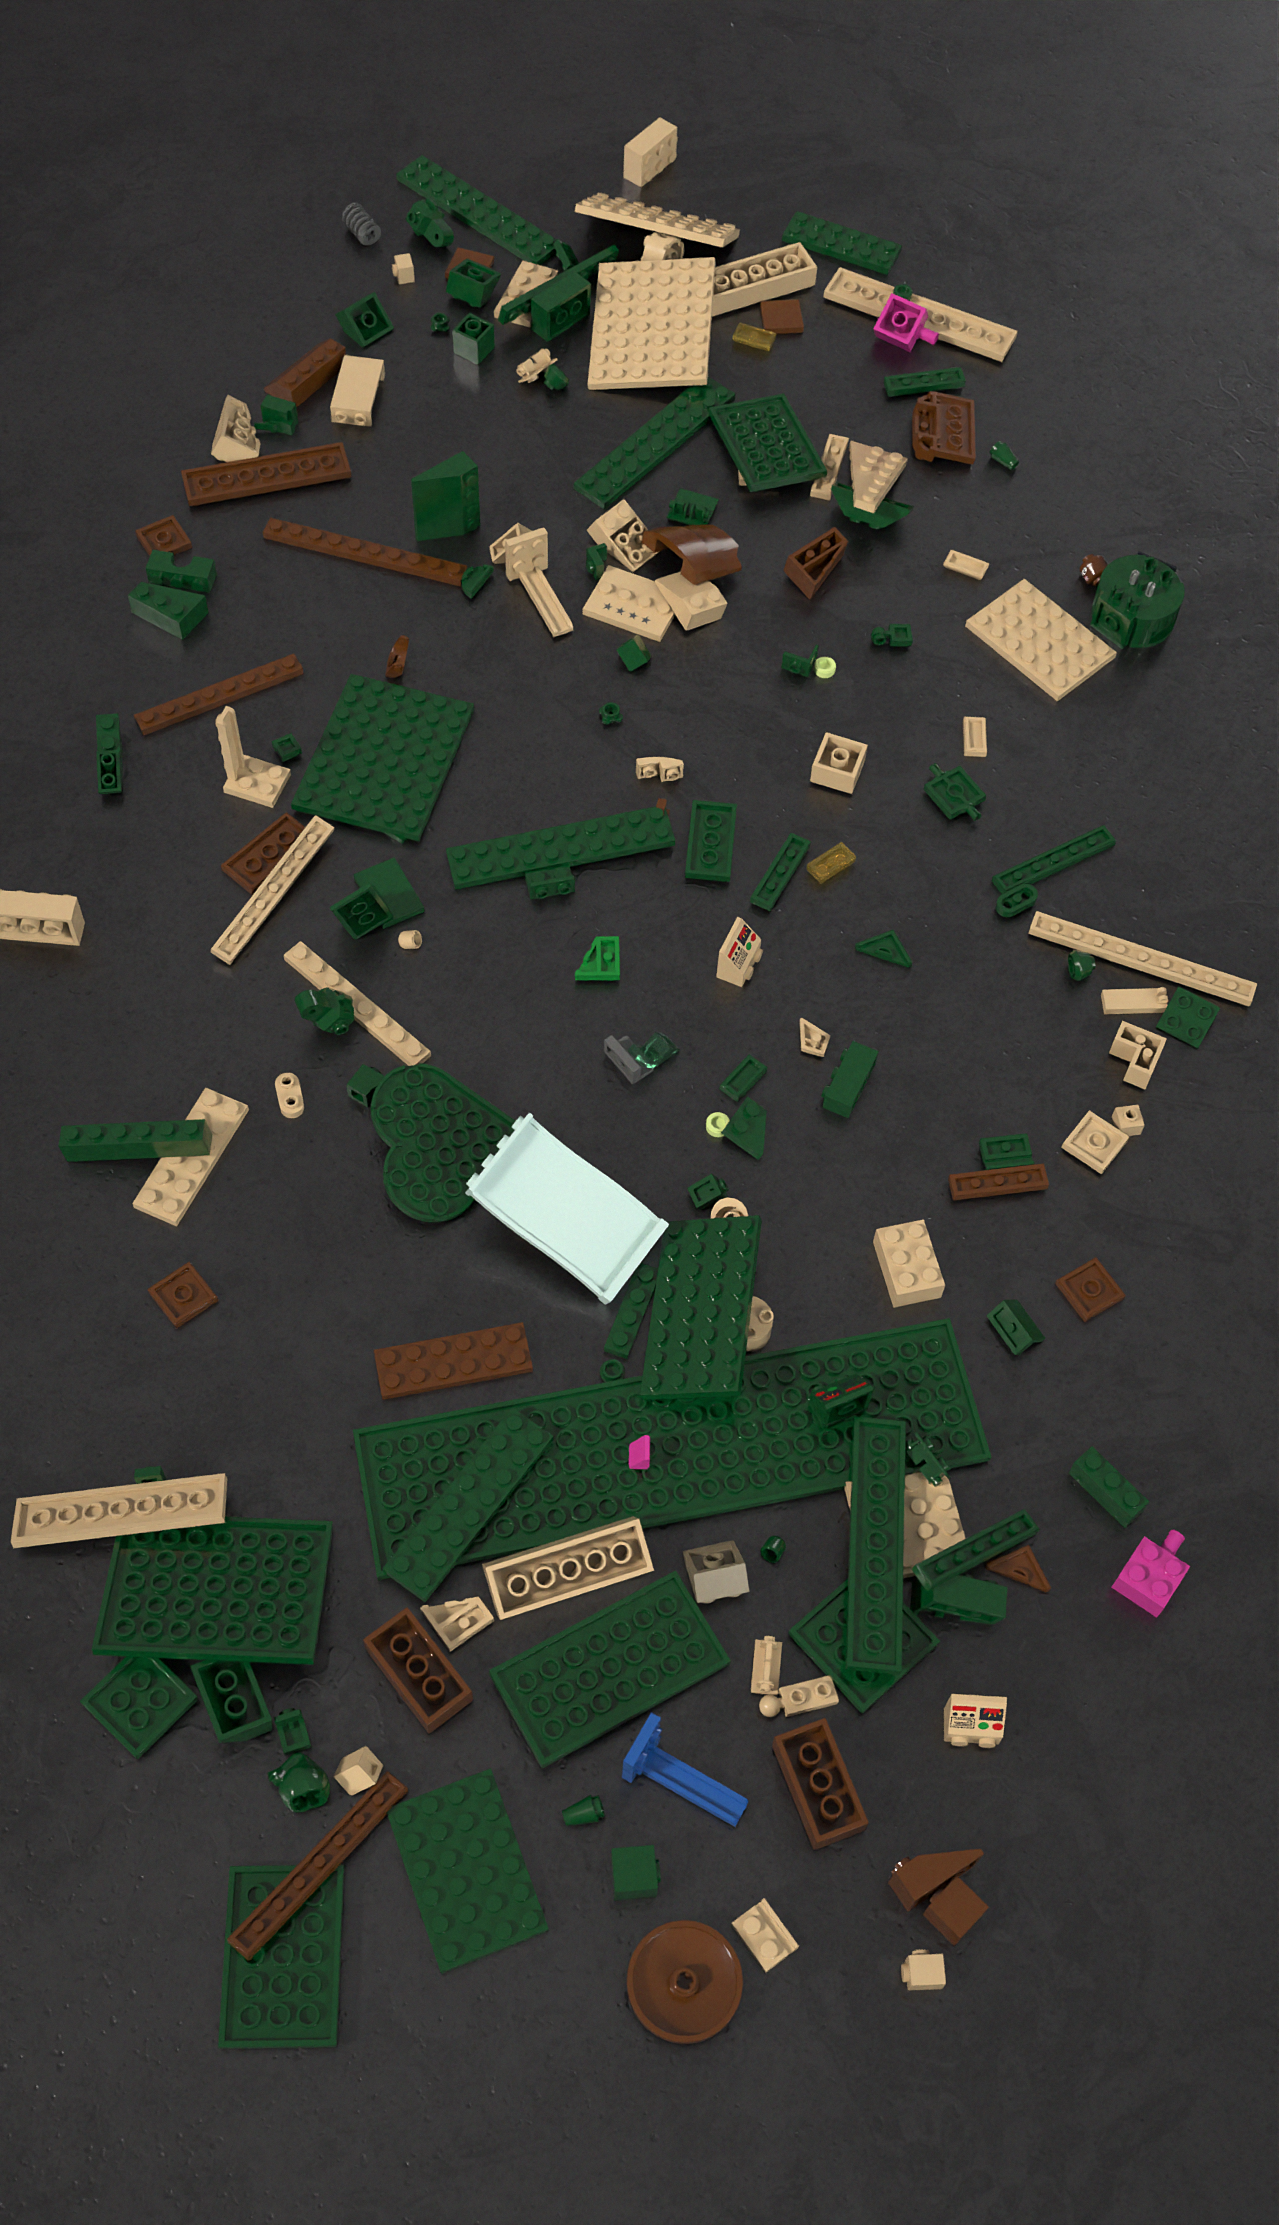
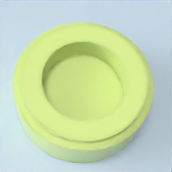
M820 657L815 661L814 672L817 676L829 678L834 675L836 663L833 659Z
M712 1113L706 1120L707 1132L714 1137H723L724 1135L721 1132L730 1119L724 1113Z

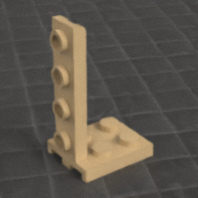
M543 527L505 540L506 576L509 581L520 578L553 637L573 631L571 620L541 571L548 568V533Z
M226 706L222 714L217 716L215 723L218 728V740L221 743V754L224 758V768L228 778L223 786L224 793L273 808L291 776V771L288 768L243 755L235 710Z

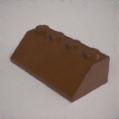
M331 338L317 344L265 386L264 391L271 396L294 402L296 407H298L340 372L344 355H346L345 347Z

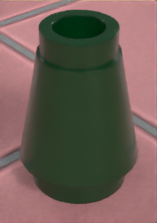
M998 441L989 452L992 455V459L1011 471L1019 464V461L1006 442Z
M590 1794L567 1807V1809L562 1810L567 1827L570 1825L600 1822L599 1819L605 1817L599 1795L592 1797Z

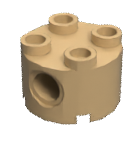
M656 231L651 236H646L644 240L645 249L641 261L682 259L684 244L676 236Z
M755 1296L752 1298L746 1351H751V1353L759 1351L769 1341L774 1317L771 1308L766 1302Z

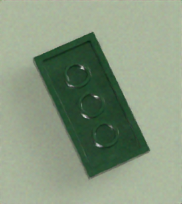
M693 800L685 878L730 882L737 804Z

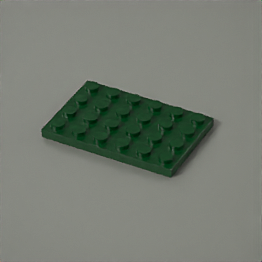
M784 393L709 407V415L750 492L827 477L825 465Z
M491 1768L396 1804L387 1812L441 1974L549 1931Z
M297 1865L230 1866L218 2039L219 2049L337 2047L344 1865H339L249 1961L228 1943L227 1938Z

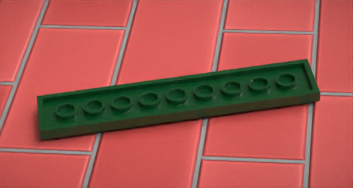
M423 155L396 173L399 182L426 199L432 198L440 208L526 262L541 265L557 252L553 245L557 239Z
M709 376L707 378V385H691L575 481L574 489L601 508H607L711 420L709 407L732 403L735 400V393Z
M655 806L446 848V854L454 887L457 890L525 876V872L563 865L571 867L675 846V838L666 807L663 814L662 809Z
M856 1416L853 1419L845 1670L900 1675L902 1670L906 1421Z

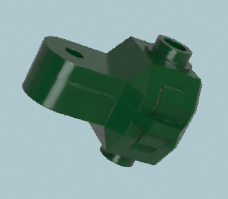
M432 198L419 200L412 205L405 220L411 225L413 231L418 236L424 235L435 247H448L454 241L452 229L443 220L445 215Z
M329 987L323 988L320 991L305 990L295 997L294 1001L301 1017L312 1021L314 1026L319 1027L323 1031L342 1035L348 1031V1026L354 1021L353 999L339 990Z

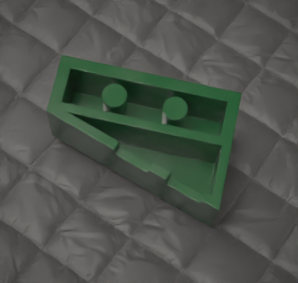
M140 582L128 594L132 613L182 640L209 613L206 596L145 582Z

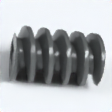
M357 202L351 203L345 208L342 215L345 225H347L361 244H374L381 235V229L377 226L376 222Z

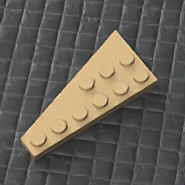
M850 441L849 451L851 452L854 507L874 513L905 468L908 458L902 457L899 453L883 451L880 447H870Z

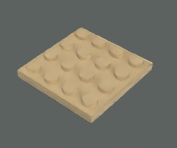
M922 1472L905 1475L903 1578L916 1576L912 1571L915 1564L966 1539L950 1482L945 1475L941 1478L943 1482L937 1487L929 1484ZM851 1481L845 1482V1493L849 1508L851 1502Z

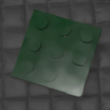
M126 1656L80 1702L138 1760L198 1700V1697L159 1658Z

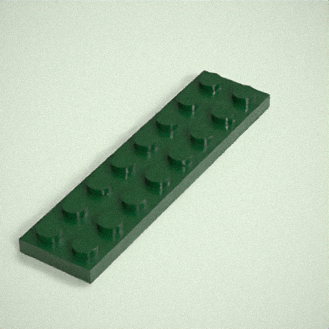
M511 1408L382 1568L383 1572L426 1602L552 1443L554 1436L514 1408Z

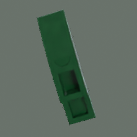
M118 713L96 715L98 793H122L123 758L120 717Z

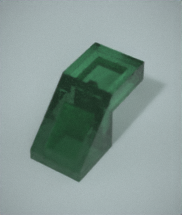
M655 1032L644 1045L633 1044L627 1051L642 1067L654 1068L677 1054L680 1049L666 1034Z

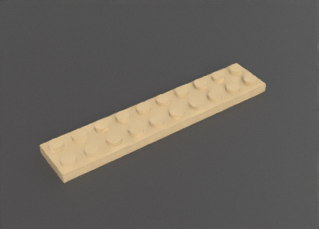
M839 267L826 287L823 297L880 317L891 293H893L894 287ZM912 293L910 302L927 309L929 317L924 327L938 332V339L1002 362L1017 337L1018 331Z

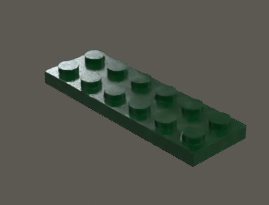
M796 211L782 234V241L790 244L800 242L806 249L886 275L889 274L902 249L901 244L893 241H888Z

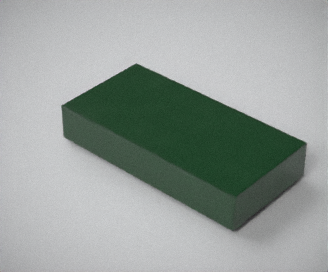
M749 1054L720 1084L719 1089L736 1102H739L767 1072L768 1067Z

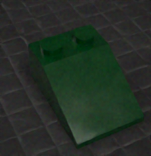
M371 883L329 907L354 940L394 917L380 892Z

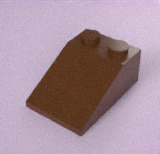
M982 1849L934 1853L918 1855L912 1860L907 1856L895 1865V1869L891 1871L893 1875L888 1883L907 1912H909L934 1895L942 1885L945 1884L947 1886L956 1876L960 1877L976 1866L984 1852Z

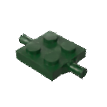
M937 763L932 764L929 770L936 777L924 785V791L949 819L967 812L974 821L979 820L982 815L975 806L985 801L986 794L961 766L952 770L942 771Z

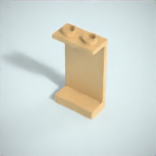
M344 355L330 406L332 422L372 426L371 410L379 380L384 381L385 377L384 360Z

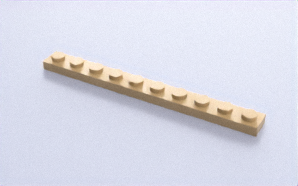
M1038 911L1035 913L1028 933L1249 1007L1257 987V983Z

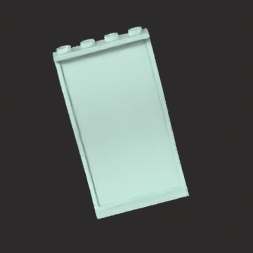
M531 1113L525 1118L520 1115L512 1125L515 1131L510 1137L506 1134L496 1145L499 1151L495 1156L490 1153L481 1164L484 1170L480 1175L476 1172L466 1183L469 1189L465 1193L468 1196H472L515 1233L565 1268L606 1305L616 1296L669 1224L662 1218L659 1219L615 1181L562 1144L533 1118Z

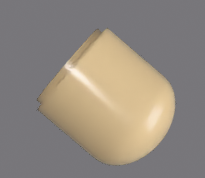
M418 930L403 931L399 935L398 942L404 949H418L422 944V936Z

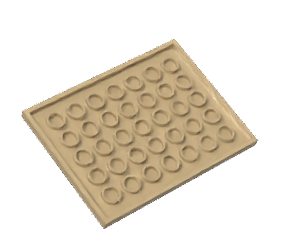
M715 257L599 263L588 376L589 390L707 385Z

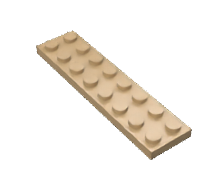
M223 1473L17 1498L11 1544L13 1548L225 1523L227 1477Z

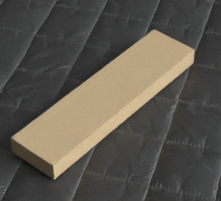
M829 434L821 459L827 469V477L814 480L810 496L825 500L831 499V486L837 480L849 438Z

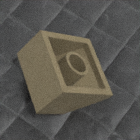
M734 1540L682 1551L691 1589L697 1603H711L719 1598L737 1597L742 1593L749 1592L745 1562Z

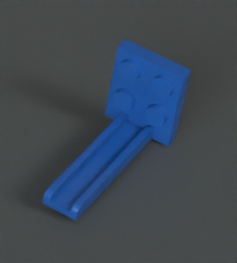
M650 1713L623 1761L622 1778L632 1783L636 1774L641 1775L642 1773L736 1827L749 1801L659 1749L657 1745L662 1737L660 1736L662 1728H660L661 1718Z

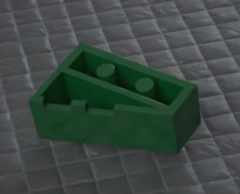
M959 1574L927 1591L918 1579L912 1583L910 1610L915 1615H918L919 1611L924 1610L935 1612V1617L943 1618L944 1613L960 1616L962 1621L995 1624L1006 1618L1007 1587L997 1585L998 1583L994 1580L981 1581L974 1579L970 1574Z

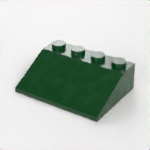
M464 451L411 479L415 537L417 541L465 535L480 526L478 465Z

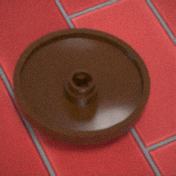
M689 1920L665 1923L648 1933L640 1941L632 1954L627 1972V1992L630 2004L639 2021L654 2035L666 2041L690 2044L711 2038L729 2023L741 1999L743 1976L737 1954L723 1935L703 1923Z

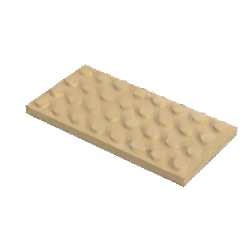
M597 193V195L583 199L575 207V212L719 247H724L737 239L740 229H736L733 224L724 223L723 226L717 224V221L713 219L702 221L698 220L699 217L696 215L688 214L686 217L681 216V212L675 210L665 212L662 211L663 208L651 206V208L644 207V203L636 201L631 204L627 203L626 199L620 197L610 199L608 198L609 195L604 193Z

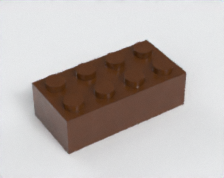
M408 1607L363 1639L366 1651L429 1734L473 1701L471 1689Z
M826 1718L775 1736L772 1747L813 1850L865 1831L869 1822Z

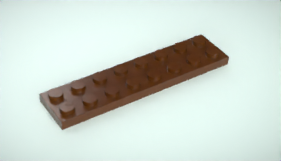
M343 442L181 470L188 504L189 506L350 478L351 470Z

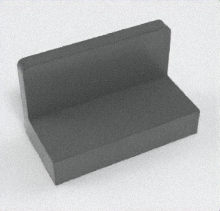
M611 1035L604 1040V1052L632 1084L654 1071V1065L628 1036H624L617 1041Z

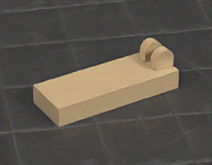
M1165 987L1102 990L1101 993L1104 1014L1164 1013L1168 1006V996L1166 995Z

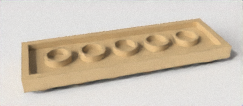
M205 1088L185 1120H206L212 1133L210 1155L161 1158L132 1203L133 1207L174 1226H178L249 1111L248 1105Z

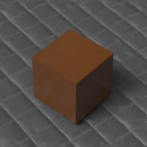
M956 1876L948 1886L942 1885L930 1898L931 1904L923 1915L955 1946L989 1907Z

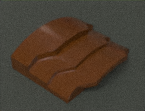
M714 525L657 527L643 531L642 543L651 551L656 553L670 548L683 559L681 575L693 585L742 570V565L737 558L739 545L726 532Z

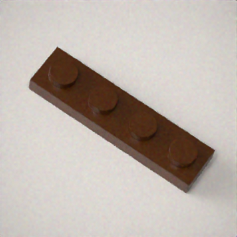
M1044 1163L950 1174L948 1177L953 1200L1045 1190L1049 1187Z

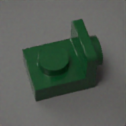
M713 1174L687 1188L698 1210L706 1208L719 1199L727 1198L726 1192L729 1191L726 1182Z

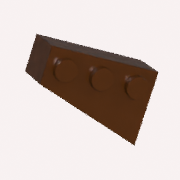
M834 527L789 555L783 571L811 600L843 557L848 540Z

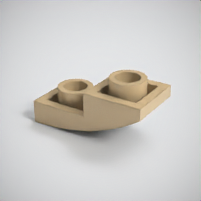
M667 757L636 759V775L638 779L659 775L661 782L673 781L683 778L684 764L682 760Z

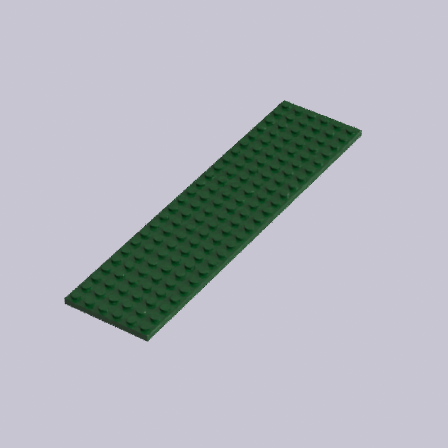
M950 1318L746 1356L741 1396L643 1400L640 1396L642 1376L353 1430L378 1580L391 1578L383 1572L382 1568L511 1408H514L553 1435L554 1440L455 1565L519 1553L633 1516L639 1519L643 1529L843 1490L846 1487L845 1482L851 1481L854 1416L906 1421L905 1443L911 1439L914 1442L918 1440L915 1433H918L921 1438L927 1436L935 1447L932 1453L937 1459L942 1457L950 1469L991 1460V1453ZM857 1373L873 1388L868 1409L822 1429L808 1403L810 1393L819 1385L825 1384L827 1386L835 1383V1380L843 1375L851 1376ZM644 1435H649V1468H629L630 1444ZM905 1451V1475L921 1472L919 1469L926 1464V1461L924 1460L916 1465Z

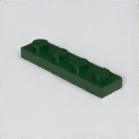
M961 367L884 377V385L888 397L965 387L966 383Z
M790 833L750 897V903L771 911L810 848L811 841Z
M640 1262L635 1269L604 1346V1352L628 1359L656 1288L658 1268Z

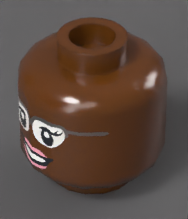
M1090 554L1082 560L1083 563L1079 571L1088 585L1097 587L1102 572L1108 564L1102 555L1094 556V554Z

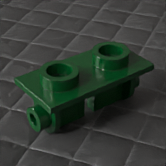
M915 1433L918 1440L915 1442L913 1439L905 1443V1451L916 1465L924 1460L926 1461V1464L919 1470L928 1483L937 1487L943 1482L941 1478L944 1475L950 1480L951 1477L947 1473L950 1467L942 1457L937 1459L932 1453V1450L935 1449L934 1445L927 1436L921 1438L918 1433Z

